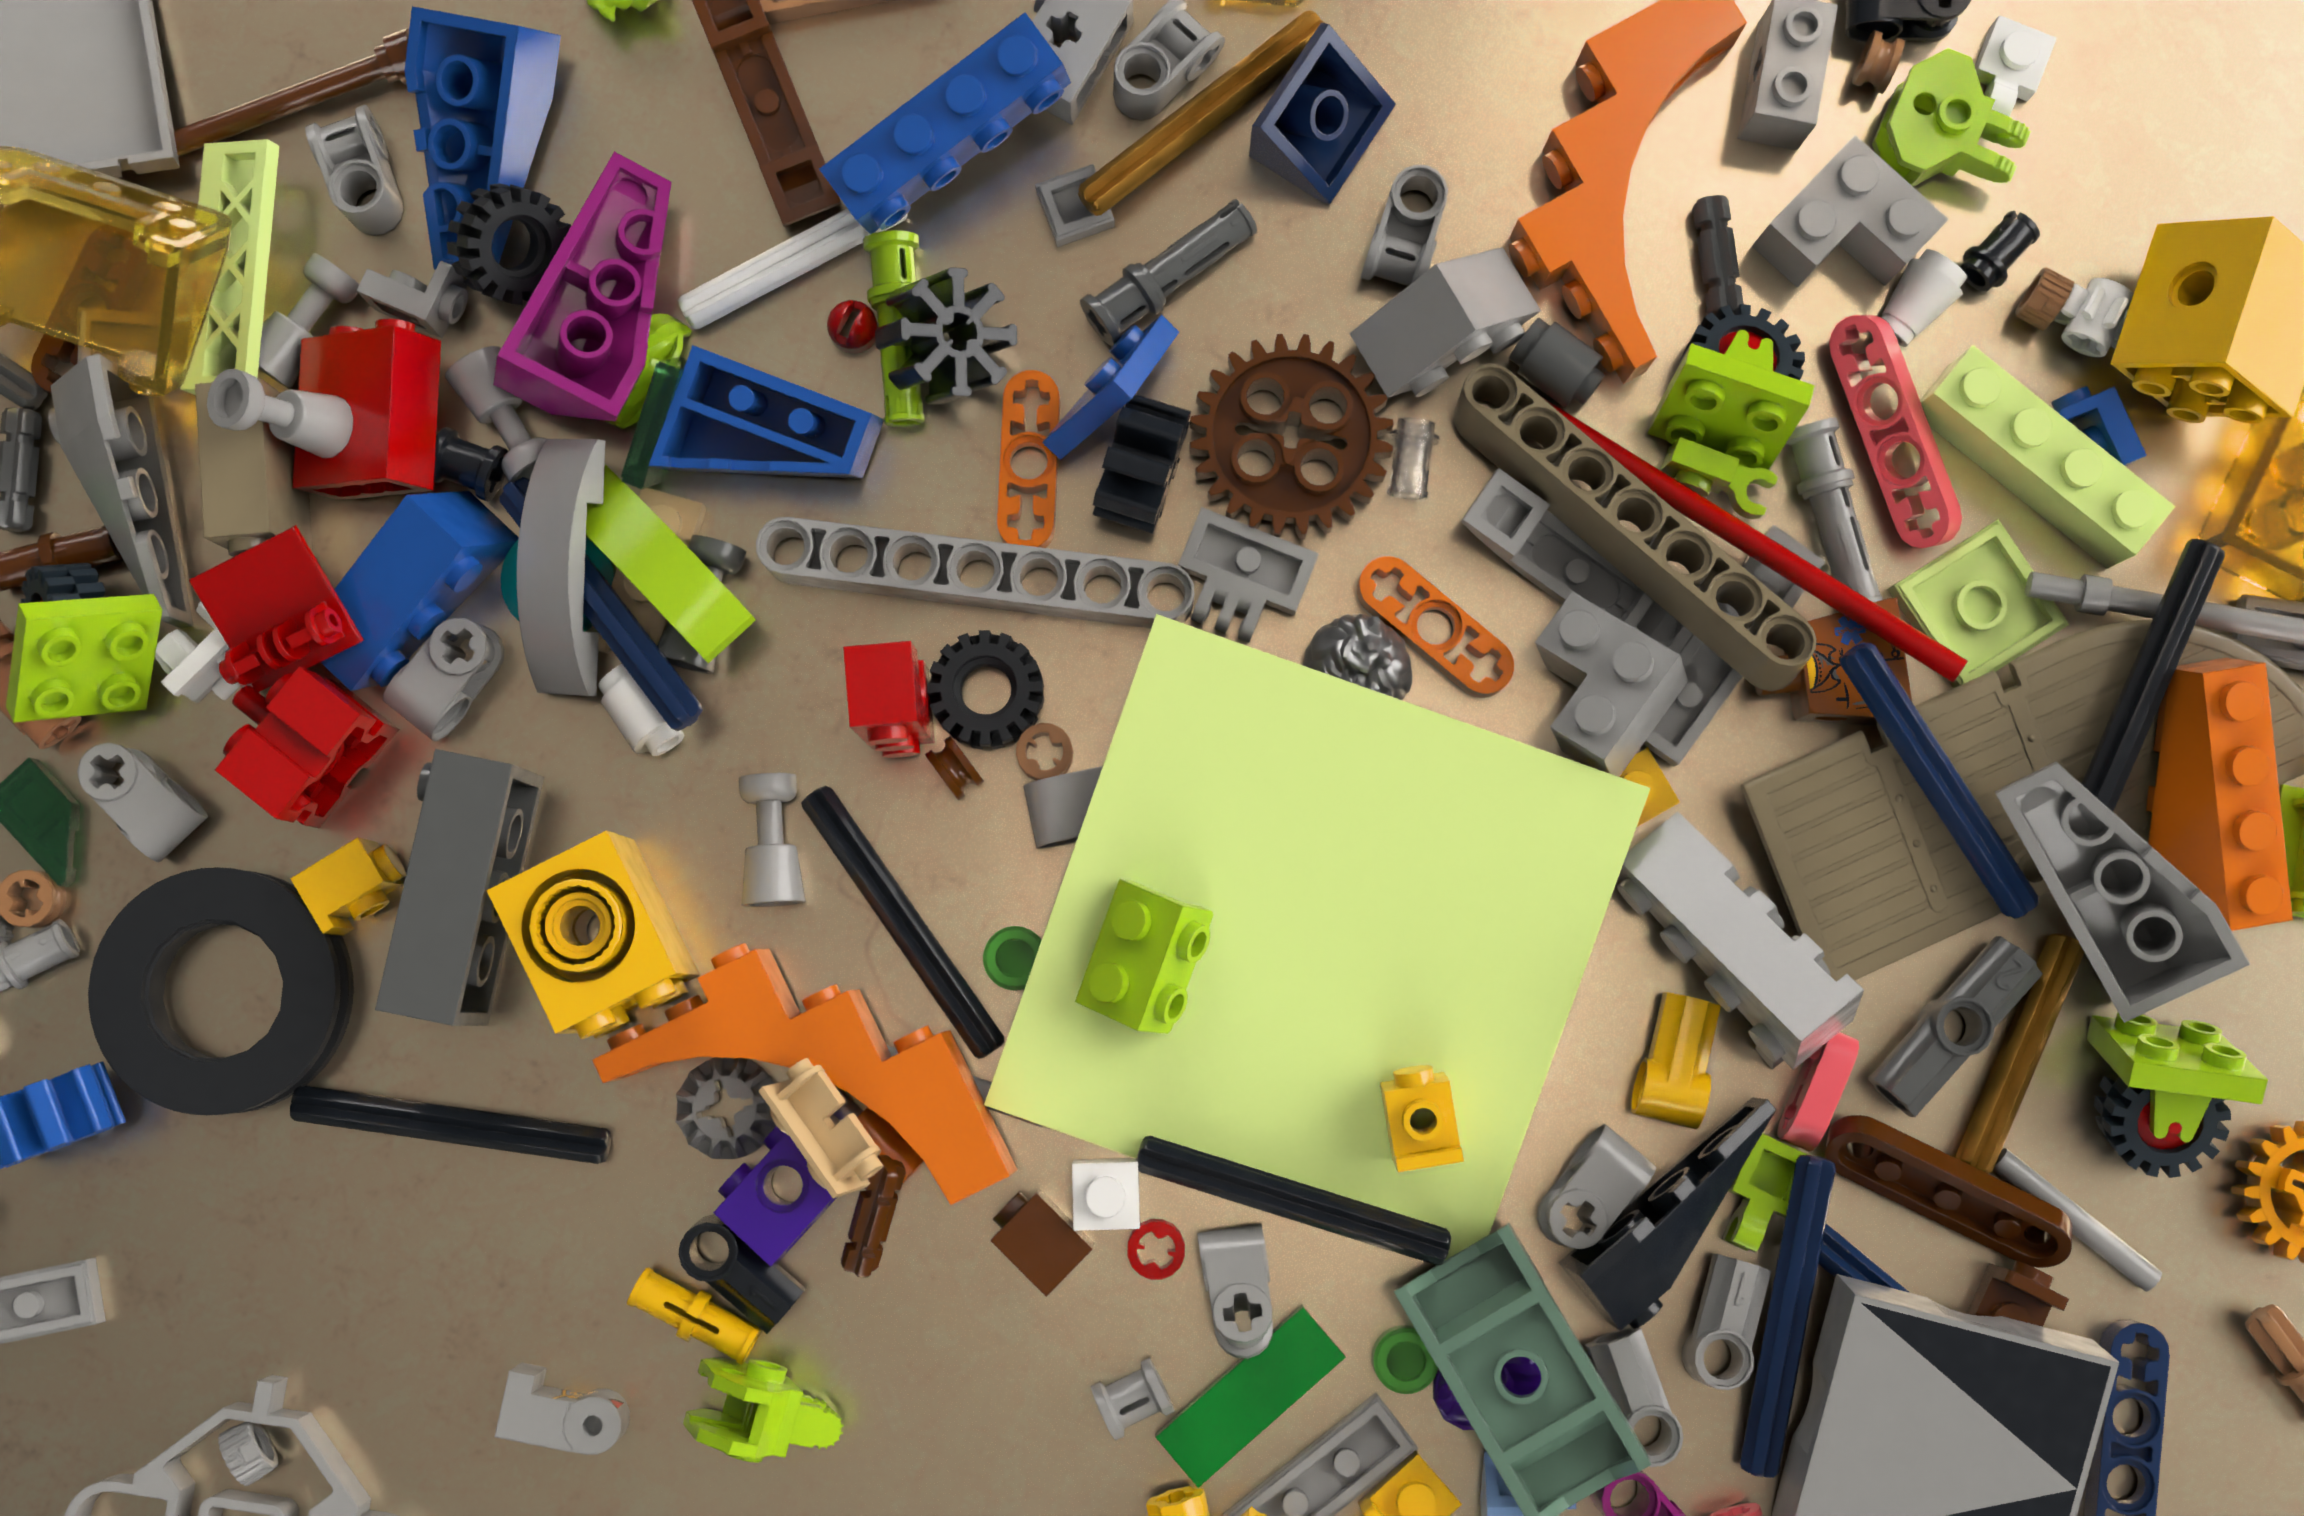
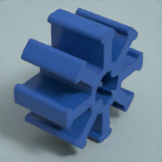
M104 1061L92 1066L89 1064L73 1069L50 1080L43 1079L24 1086L22 1090L0 1096V1169L22 1163L46 1152L50 1153L71 1145L73 1142L112 1129V1127L126 1123Z

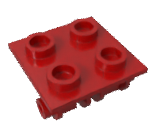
M297 525L189 579L190 584L230 648L225 654V660L219 663L220 674L229 684H251L255 690L260 692L273 686L285 674L294 673L299 666L307 669L364 640Z

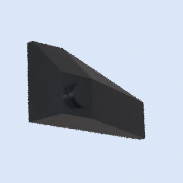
M1752 1097L1646 1187L1621 1212L1601 1240L1591 1247L1574 1249L1558 1262L1610 1325L1619 1331L1628 1324L1632 1329H1636L1644 1325L1660 1311L1663 1304L1659 1298L1672 1287L1775 1113L1776 1108L1768 1099Z

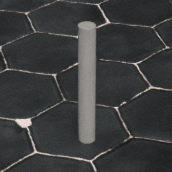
M2003 1148L1993 1169L1996 1174L2010 1185L2065 1212L2072 1222V1234L2141 1289L2149 1291L2157 1285L2162 1277V1271L2008 1149Z

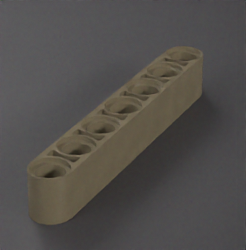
M1494 364L1480 365L1470 371L1465 378L1453 417L1456 430L1465 440L1498 468L1549 503L1548 511L1751 684L1762 690L1776 691L1784 689L1793 682L1816 650L1814 630L1801 615L1511 371ZM1476 401H1488L1495 405L1496 408H1485ZM1523 440L1536 441L1544 449L1531 448ZM1570 480L1583 481L1592 490H1582L1574 486ZM1619 521H1630L1641 532L1629 531ZM1668 561L1682 564L1690 574L1675 571L1668 564ZM1717 603L1730 605L1737 611L1739 616L1726 614ZM1767 644L1776 645L1783 649L1789 659L1775 656L1768 649Z

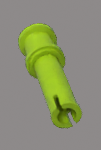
M901 230L881 231L869 234L863 238V248L866 252L870 253L873 284V287L867 290V300L871 304L872 309L877 310L879 327L904 318L894 306H887L886 299L896 289L916 281L914 250L920 246L919 236L914 232ZM890 346L881 349L885 408L884 424L892 427H907L924 423L925 416L923 414L921 384L899 390L888 377L891 371L900 369L913 355L910 346Z

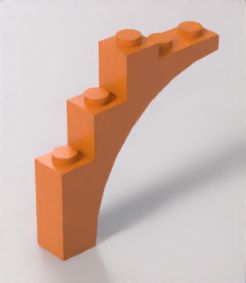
M1659 0L1585 41L1575 64L1577 66L1575 71L1576 78L1587 99L1592 102L1597 100L1599 104L1553 128L1542 150L1545 154L1542 157V162L1548 178L1557 189L1564 187L1566 193L1518 218L1509 237L1512 242L1509 244V252L1516 268L1525 278L1532 276L1539 290L1562 279L1564 282L1561 288L1562 295L1569 310L1576 318H1585L1596 337L1593 339L1594 350L1604 357L1601 364L1608 372L1616 371L1623 384L1645 373L1657 358L1656 352L1637 314L1625 266L1623 215L1631 168L1644 134L1660 108L1695 72L1725 53L1736 43L1747 21L1734 0Z
M743 943L716 955L711 959L715 969L697 978L708 1002L703 1003L700 995L684 1000L664 1011L668 1020L667 1023L649 1032H646L643 1024L626 1029L607 1040L611 1051L592 1060L602 1082L608 1083L625 1079L667 1062L697 1057L748 1058L788 1068L808 1058L813 1066L821 1065L835 1087L848 1092L891 1124L923 1159L950 1205L1011 1176L1018 1170L988 1107L984 1105L985 1101L950 1030L933 1036L929 1025L920 1028L893 1042L898 1054L891 1056L860 989L848 990L841 994L838 985L834 984L803 999L802 1003L806 1012L800 1013L770 949H754L750 951L747 944Z

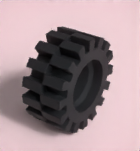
M500 183L490 184V191L478 188L470 193L474 199L472 204L461 201L455 209L464 216L461 223L450 220L447 231L457 234V242H447L448 253L458 256L459 261L452 263L456 274L467 277L464 283L471 289L500 301L523 305V300L529 301L568 233L571 224L559 220L566 214L560 206L549 203L551 198L542 193L511 184L510 186ZM509 220H519L525 225L530 234V248L526 258L520 265L513 268H503L493 257L491 249L492 239L495 231L502 223Z
M979 630V635L969 637L968 633L957 637L959 641L951 647L947 644L940 651L942 656L938 662L933 661L930 669L931 680L927 682V694L930 697V707L934 716L952 738L960 743L969 744L972 748L983 750V747H993V749L1004 748V744L1014 740L1016 743L1026 729L1035 725L1038 720L1039 710L1043 708L1044 684L1036 660L1033 659L1029 650L1022 643L1018 644L1013 641L1012 636L1002 632L999 636L991 634L990 630ZM980 667H994L1006 674L1011 683V695L1007 704L1001 710L992 714H979L972 711L965 705L962 698L964 680L972 671Z

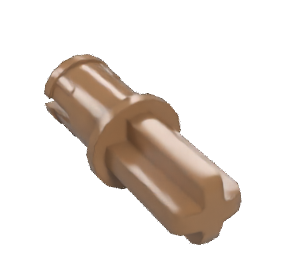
M2274 1304L2263 1308L2258 1307L2251 1312V1316L2246 1320V1329L2276 1367L2274 1376L2279 1384L2290 1386L2304 1404V1338L2280 1307Z

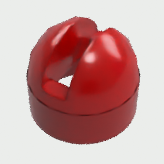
M847 300L838 303L830 311L827 319V330L832 342L838 349L846 353L858 354L868 350L875 343V330L879 326L875 314L869 306L860 301ZM851 312H860L851 327L848 338L840 335Z

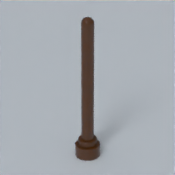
M405 28L384 36V44L374 47L375 54L174 130L178 157L203 148L204 143L222 141L385 78L389 83L400 80L406 85L404 70L409 29Z

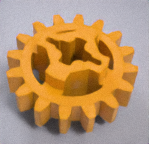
M2296 1121L2293 1129L2287 1125L2275 1124L2270 1126V1136L2273 1142L2255 1138L2248 1142L2257 1157L2253 1162L2236 1161L2235 1167L2248 1176L2246 1184L2232 1186L2231 1193L2247 1197L2248 1206L2242 1208L2236 1215L2240 1221L2257 1222L2259 1224L2251 1237L2255 1243L2264 1245L2274 1243L2273 1255L2289 1260H2294L2298 1255L2300 1262L2304 1263V1190L2292 1184V1182L2304 1183V1153L2297 1152L2304 1149V1121ZM2295 1153L2291 1163L2280 1166L2285 1158Z

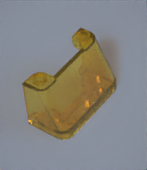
M0 146V327L13 323L117 357V376L129 383V388L132 391L146 396H165L185 383L230 248L232 220L226 214L39 152L19 147Z

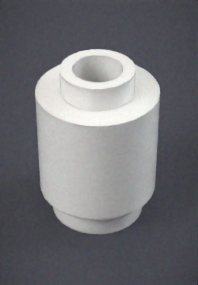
M623 664L612 669L601 679L598 684L599 689L604 695L601 703L634 753L640 754L649 751L652 756H659L671 750L683 740L685 735L682 730L675 731L669 727Z

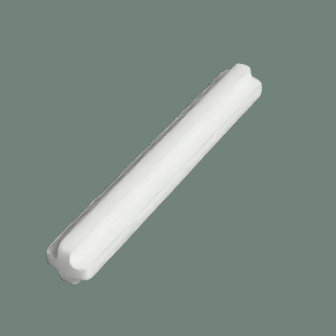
M847 208L683 294L678 299L679 307L689 325L693 329H700L863 243V238L869 235V233L856 221ZM906 214L900 221H898L896 224L892 225L891 227L886 228V229H883V230H881V229L879 228V229H878L877 231H875L874 233H876V232H881V231H886V230H888V229H890V228L896 226L897 224H899V223L905 221V219L907 218V214Z

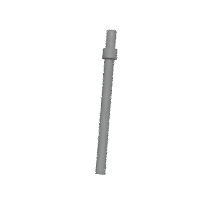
M2033 571L2028 576L2025 588V595L2027 597L2073 604L2076 612L2104 616L2107 611L2152 619L2164 595L2113 586V581L2110 578L2084 574L2079 580ZM2205 602L2195 624L2209 629L2304 645V619Z

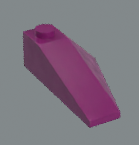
M614 151L500 349L496 360L493 385L551 415L616 421L645 367L671 181Z

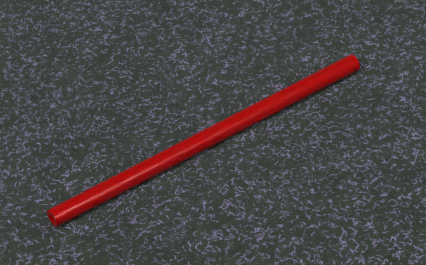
M1544 399L1679 513L1949 681L1954 682L1967 664L1968 660Z

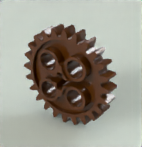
M1277 334L1274 352L1266 353L1262 345L1257 340L1251 341L1250 361H1244L1234 352L1228 354V365L1232 373L1230 376L1214 369L1210 372L1209 381L1217 391V394L1199 391L1196 398V403L1209 414L1194 415L1190 418V429L1206 436L1190 442L1189 451L1191 455L1208 457L1207 460L1196 467L1195 476L1197 479L1215 477L1216 482L1209 489L1207 498L1211 502L1227 495L1231 500L1226 510V517L1232 519L1245 510L1250 513L1249 527L1257 529L1263 519L1271 521L1272 535L1276 537L1281 536L1285 523L1294 524L1296 534L1300 540H1303L1306 537L1309 522L1313 520L1317 522L1325 534L1330 533L1333 527L1331 513L1334 511L1348 522L1353 520L1355 510L1350 500L1352 497L1366 504L1372 501L1374 493L1364 480L1383 482L1387 471L1373 461V459L1390 458L1394 446L1377 439V437L1391 432L1394 422L1393 419L1375 417V414L1385 407L1388 398L1386 394L1367 395L1366 392L1375 378L1373 372L1363 374L1357 378L1351 374L1357 358L1356 355L1351 354L1338 364L1332 360L1334 352V342L1329 341L1320 353L1316 354L1311 352L1309 335L1303 334L1297 350H1289L1283 334ZM1258 390H1268L1278 396L1281 407L1271 414H1260L1249 406L1247 398ZM1319 399H1330L1341 407L1343 417L1337 422L1325 424L1313 417L1310 406ZM1238 425H1246L1250 429L1263 433L1240 435L1236 432L1235 428ZM1286 426L1298 428L1297 434L1300 439L1296 448L1284 447L1285 441L1282 435L1285 432ZM1342 439L1346 442L1347 446L1344 449H1336L1330 444L1319 441ZM1258 450L1264 452L1270 458L1273 468L1262 476H1252L1246 474L1240 468L1238 459L1245 452ZM1312 459L1323 460L1332 467L1335 478L1325 485L1311 484L1303 477L1301 466Z

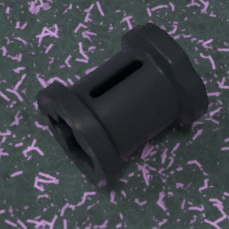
M442 428L436 435L434 482L441 483L444 479L475 490L477 498L487 502L491 501L504 481L505 474L501 463L508 450L498 445L487 449L460 439L459 432L452 428Z

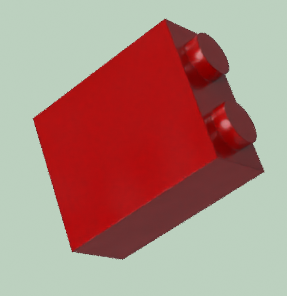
M379 319L375 322V328L370 329L352 326H333L329 328V335L301 339L298 390L336 395L345 399L351 407L353 431L348 444L342 452L333 458H321L295 446L294 489L337 500L433 491L441 340L415 332V324L399 319Z

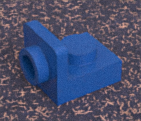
M2085 386L2051 402L2055 411L2070 423L2075 422L2080 431L2125 467L2147 456L2115 386L2093 396L2088 386Z

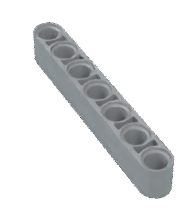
M778 517L767 522L759 531L756 539V553L761 563L779 581L792 585L1152 628L1156 614L1184 623L1190 616L1194 605V583L1189 574L1180 566L1165 562L794 517ZM796 537L804 541V551L796 562L788 565L775 563L774 552L776 546L782 540ZM849 545L865 547L868 556L865 564L859 570L846 573L836 568L837 556L843 548ZM920 552L931 558V565L929 571L923 577L917 580H907L898 575L900 561L906 555ZM973 560H984L994 566L992 579L988 584L980 588L965 586L960 580L962 569ZM1040 567L1052 570L1057 575L1058 580L1051 592L1036 596L1029 594L1023 588L1024 577L1029 571ZM1098 575L1111 576L1121 586L1119 595L1108 603L1094 602L1085 593L1087 583ZM1166 582L1176 585L1184 596L1183 602L1171 611L1156 609L1147 598L1149 591L1155 585Z

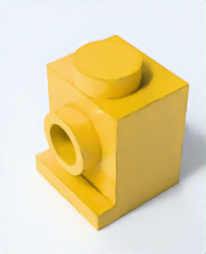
M357 837L290 879L323 934L344 936L354 930L348 919L352 916L354 921H359L377 913L389 904L390 901L386 895L403 885L400 879L406 876V872L398 856L387 844L380 846L376 841Z
M1429 1065L1411 1066L1394 1071V1080L1380 1082L1392 1160L1398 1172L1464 1162L1450 1081L1444 1072L1433 1073V1067ZM1420 1108H1427L1433 1111L1434 1120L1429 1127L1416 1129L1411 1126L1410 1118L1414 1111Z

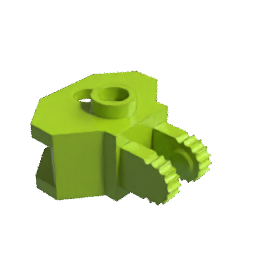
M1946 48L1914 65L1909 70L1906 80L1897 85L1872 146L1874 152L1913 187L1939 173L1953 177L1959 170L1979 178H1985L1993 183L2007 184L2008 181L2011 182L2016 170L2015 162L2006 158L2005 155L2001 156L1995 151L1978 145V141L1980 138L2007 148L2021 149L2022 146L2025 147L2031 131L2029 127L2025 126V123L2023 124L2019 120H2013L2012 117L1992 110L1995 99L1983 94L1972 57Z
M723 1357L701 1359L698 1368L700 1376L708 1377V1385L713 1389L726 1393L727 1396L722 1411L708 1408L686 1411L683 1425L697 1442L722 1451L732 1458L759 1463L762 1462L763 1457L772 1455L785 1458L789 1444L809 1448L816 1446L818 1449L824 1447L827 1449L830 1445L834 1446L836 1441H840L839 1436L843 1434L841 1429L844 1426L840 1422L842 1418L833 1409L831 1410L823 1399L820 1401L817 1397L813 1399L810 1395L803 1394V1391L786 1376L787 1368L758 1359H750L748 1363L744 1362L742 1365L737 1363L736 1360Z

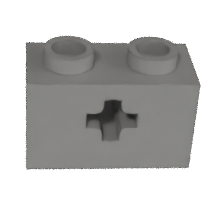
M1133 0L1035 1L1034 12L1037 14L1032 22L1063 63L1071 81V84L1064 88L1062 96L1047 108L1046 111L1073 125L1134 23ZM1069 35L1075 37L1076 43L1067 40ZM1054 40L1062 43L1060 48L1054 45Z
M1771 0L1757 26L1737 139L1798 150L1813 131L1818 122L1838 8L1837 4L1816 0Z

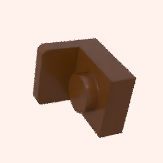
M2016 1260L2012 1270L1989 1263L1966 1314L1992 1317L2003 1316L2043 1327L2051 1307L2064 1311L2069 1298L2050 1289L2054 1280L2052 1276L2028 1264Z

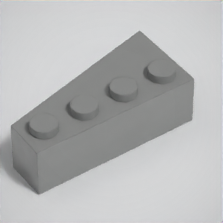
M1678 811L1627 852L1618 877L1622 881L1617 885L1620 894L1638 914L1643 915L1649 911L1665 928L1660 933V936L1680 961L1687 963L1690 959H1693L1709 978L1704 981V985L1720 1006L1728 1012L1737 1008L1754 1026L1748 1031L1749 1035L1770 1060L1776 1062L1782 1057L1794 1070L1854 1020L1864 989L1848 974H1845L1836 982L1831 977L1830 970L1822 959L1825 956L1824 951L1807 934L1803 933L1801 936L1794 935L1790 938L1782 930L1785 924L1778 913L1777 906L1760 889L1757 890L1749 886L1742 891L1734 884L1740 878L1735 866Z

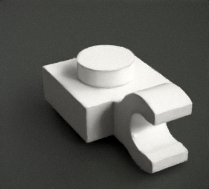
M2001 15L1996 18L1990 26L1975 65L1979 82L1987 85L1984 95L1995 99L1992 110L2010 116L2017 98L2028 102L2036 93L2055 45L2056 37Z

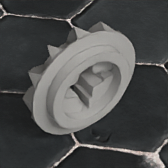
M712 1058L691 1070L677 1092V1116L675 1122L681 1128L688 1145L712 1159H738L747 1156L763 1145L764 1139L776 1127L770 1115V1107L758 1091L762 1086L774 1083L765 1070L748 1059ZM719 1080H721L722 1087L727 1090L730 1098L736 1099L741 1097V1100L749 1098L753 1100V1104L743 1106L744 1110L734 1114L735 1125L732 1127L735 1136H732L730 1126L726 1127L722 1117H702L701 1111L708 1110L709 1106L719 1102Z

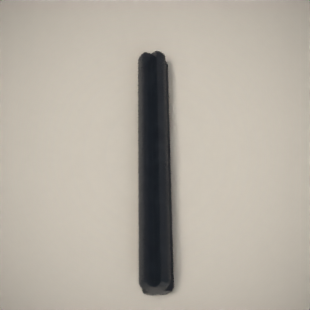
M2190 539L2185 544L2081 783L2112 812L2116 807L2224 560V550L2209 541Z
M825 785L806 796L801 802L802 808L972 1054L978 1059L985 1058L1002 1046L1004 1043L1003 1034L833 789Z
M311 1086L297 1087L293 1092L290 1105V1117L294 1121L593 1164L606 1162L611 1146V1132L606 1128Z
M1145 1136L1137 1154L1138 1171L1427 1263L1442 1265L1450 1249L1451 1235L1446 1228L1154 1136Z

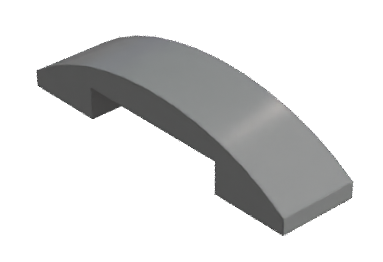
M546 439L537 457L527 488L518 539L517 602L525 657L537 693L597 695L599 633L583 632L587 504H603L605 440Z
M1498 468L1461 522L1500 558L1561 604L1565 602L1573 591L1680 654L1692 633L1563 522L1547 511L1550 507L1549 503Z

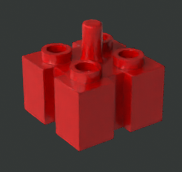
M299 666L294 673H287L278 679L268 691L266 698L250 685L242 687L235 694L232 704L258 726L255 728L251 724H246L229 738L223 749L225 757L215 768V771L275 819L292 823L297 820L302 825L320 828L351 790L348 785L362 768L368 769L400 729L343 684L327 677L323 679L317 673Z

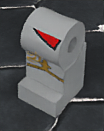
M520 1363L509 1371L494 1437L567 1452L598 1455L609 1450L626 1433L630 1423V1410L626 1400L618 1392L610 1389H595L583 1394L544 1386L547 1367Z

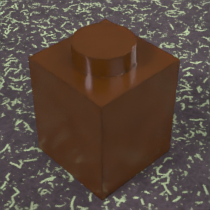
M1041 1189L1029 1200L1019 1191L993 1218L1001 1229L990 1241L1046 1297L1091 1252L1094 1246V1242L1082 1230L1074 1231L1073 1221Z

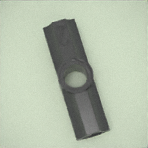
M2002 936L1994 937L1939 999L1930 1001L1922 1008L1917 1018V1024L1867 1078L1873 1084L1875 1090L1890 1104L1903 1111L1909 1117H1916L1970 1055L1978 1054L1988 1047L1994 1035V1028L2043 975L2038 969L2036 962L2020 947L2008 942ZM1953 1009L1960 1012L1966 1023L1965 1034L1956 1044L1949 1040L1944 1030L1945 1018Z

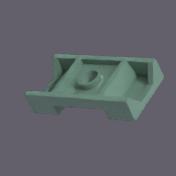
M1510 1223L1445 1260L1442 1265L1433 1267L1394 1291L1524 1516H1559L1570 1506L1613 1481L1640 1472L1651 1465L1650 1457L1587 1356ZM1521 1356L1529 1358L1536 1363L1541 1373V1382L1534 1392L1527 1395H1517L1505 1387L1501 1371L1504 1364L1511 1358Z

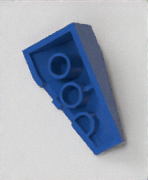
M412 6L404 71L407 91L415 93L420 129L413 130L416 151L424 152L429 187L423 193L434 270H436L440 261L451 265L459 261L458 256L449 254L447 249V242H457V234L447 230L450 220L459 223L462 221L464 215L455 210L461 201L472 204L474 199L470 193L478 188L490 191V184L500 183L508 186L511 184L524 188L553 100L561 35L518 25ZM513 220L502 223L494 233L491 249L493 257L498 264Z

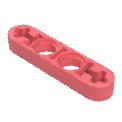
M1853 315L1845 317L1837 323L1831 333L1829 342L1830 353L1895 528L1901 539L1913 547L1926 548L1946 544L1960 530L1962 521L1961 509L1895 333L1890 324L1880 316ZM1858 331L1860 333H1871L1873 336V343L1865 347L1866 354H1854L1851 344L1859 340ZM1885 365L1886 367L1885 373L1868 375L1864 379L1861 378V372L1873 371L1871 366ZM1883 383L1894 388L1898 396L1897 409L1886 420L1874 414L1870 403L1873 391ZM1903 442L1911 443L1920 454L1919 469L1910 478L1899 475L1892 463L1893 452ZM1929 482L1931 490L1918 492L1919 495L1906 497L1904 493L1905 488L1923 486ZM1925 509H1937L1939 512L1940 520L1932 524V530L1931 528L1920 529L1917 524V518L1925 514Z

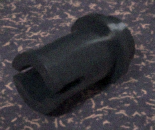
M2009 211L2003 217L2000 224L1979 246L1969 247L1964 252V263L1960 268L1967 275L1966 282L1980 291H1989L1992 287L2002 286L2008 278L2007 270L2040 237V231L2034 221L2021 212L2017 215L2016 211Z

